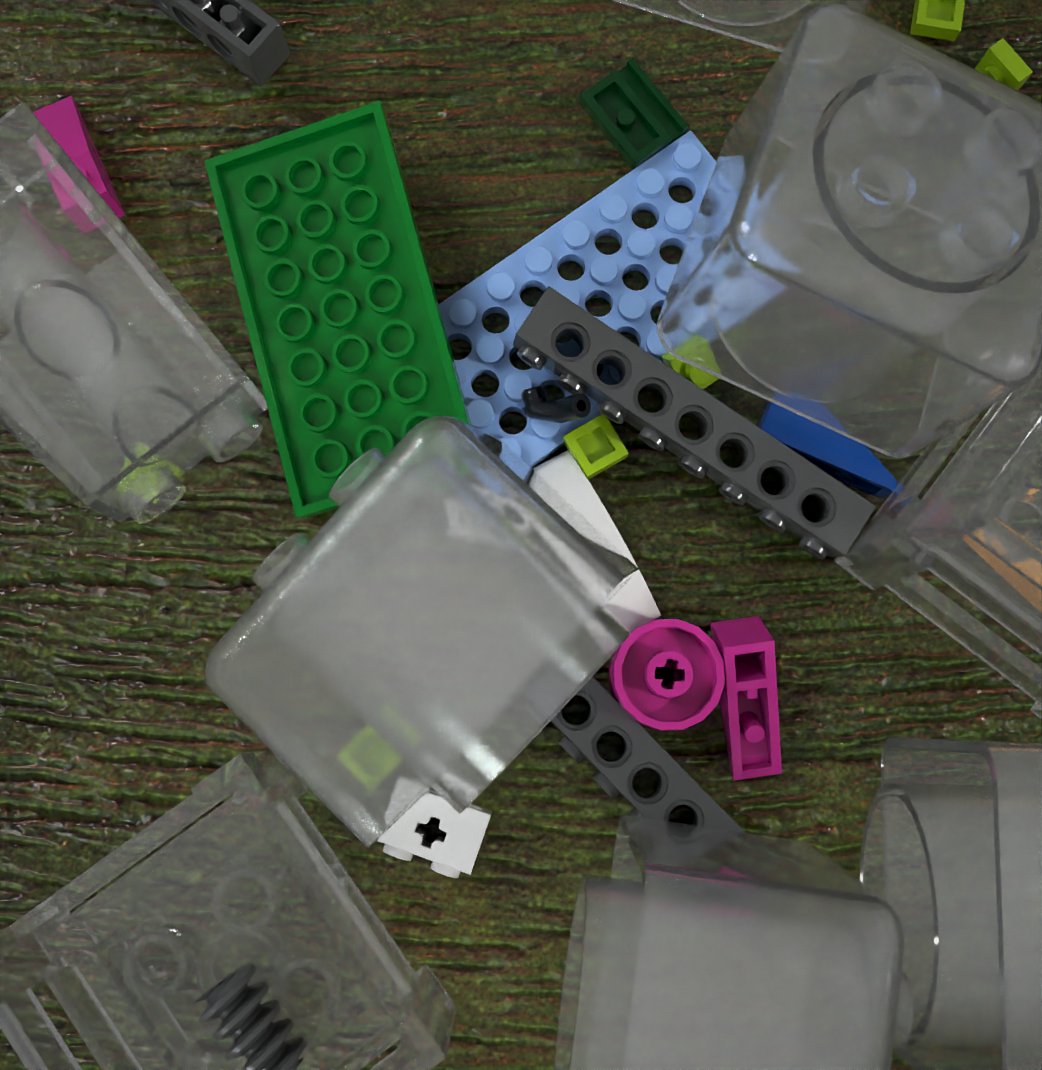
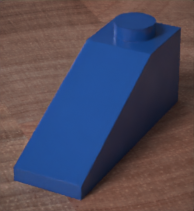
M780 382L771 393L758 424L759 428L841 482L881 499L896 490L899 482L826 400L815 396V391L812 388L798 382H789L788 384Z

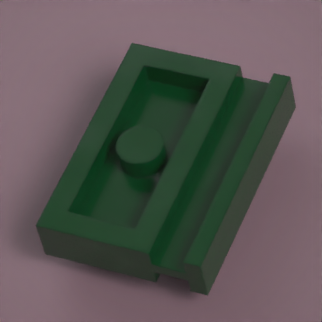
M633 58L627 61V65L619 71L616 69L580 94V106L632 170L688 131L689 125Z

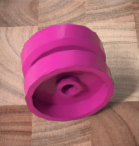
M656 619L633 630L615 649L608 668L609 689L613 698L640 725L652 730H684L703 721L718 705L725 685L724 661L715 642L698 626L679 619ZM666 667L670 670L672 679L668 685L662 686L663 679H655L656 669Z

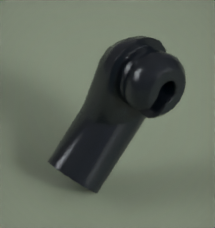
M542 385L525 389L521 393V398L525 405L522 410L531 419L565 423L585 418L591 411L590 400L582 393L548 401L547 389Z

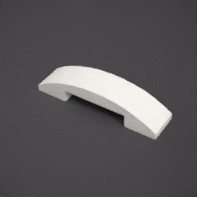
M567 450L527 471L526 474L530 482L541 492L545 509L556 522L595 592V598L617 638L620 639L636 628L660 617L661 614L629 549L597 493L570 452Z

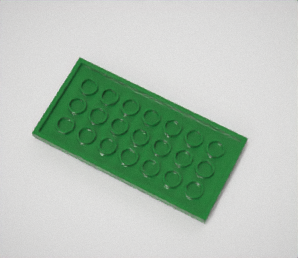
M380 100L204 160L295 517L298 519L309 518L482 466V460L388 119Z

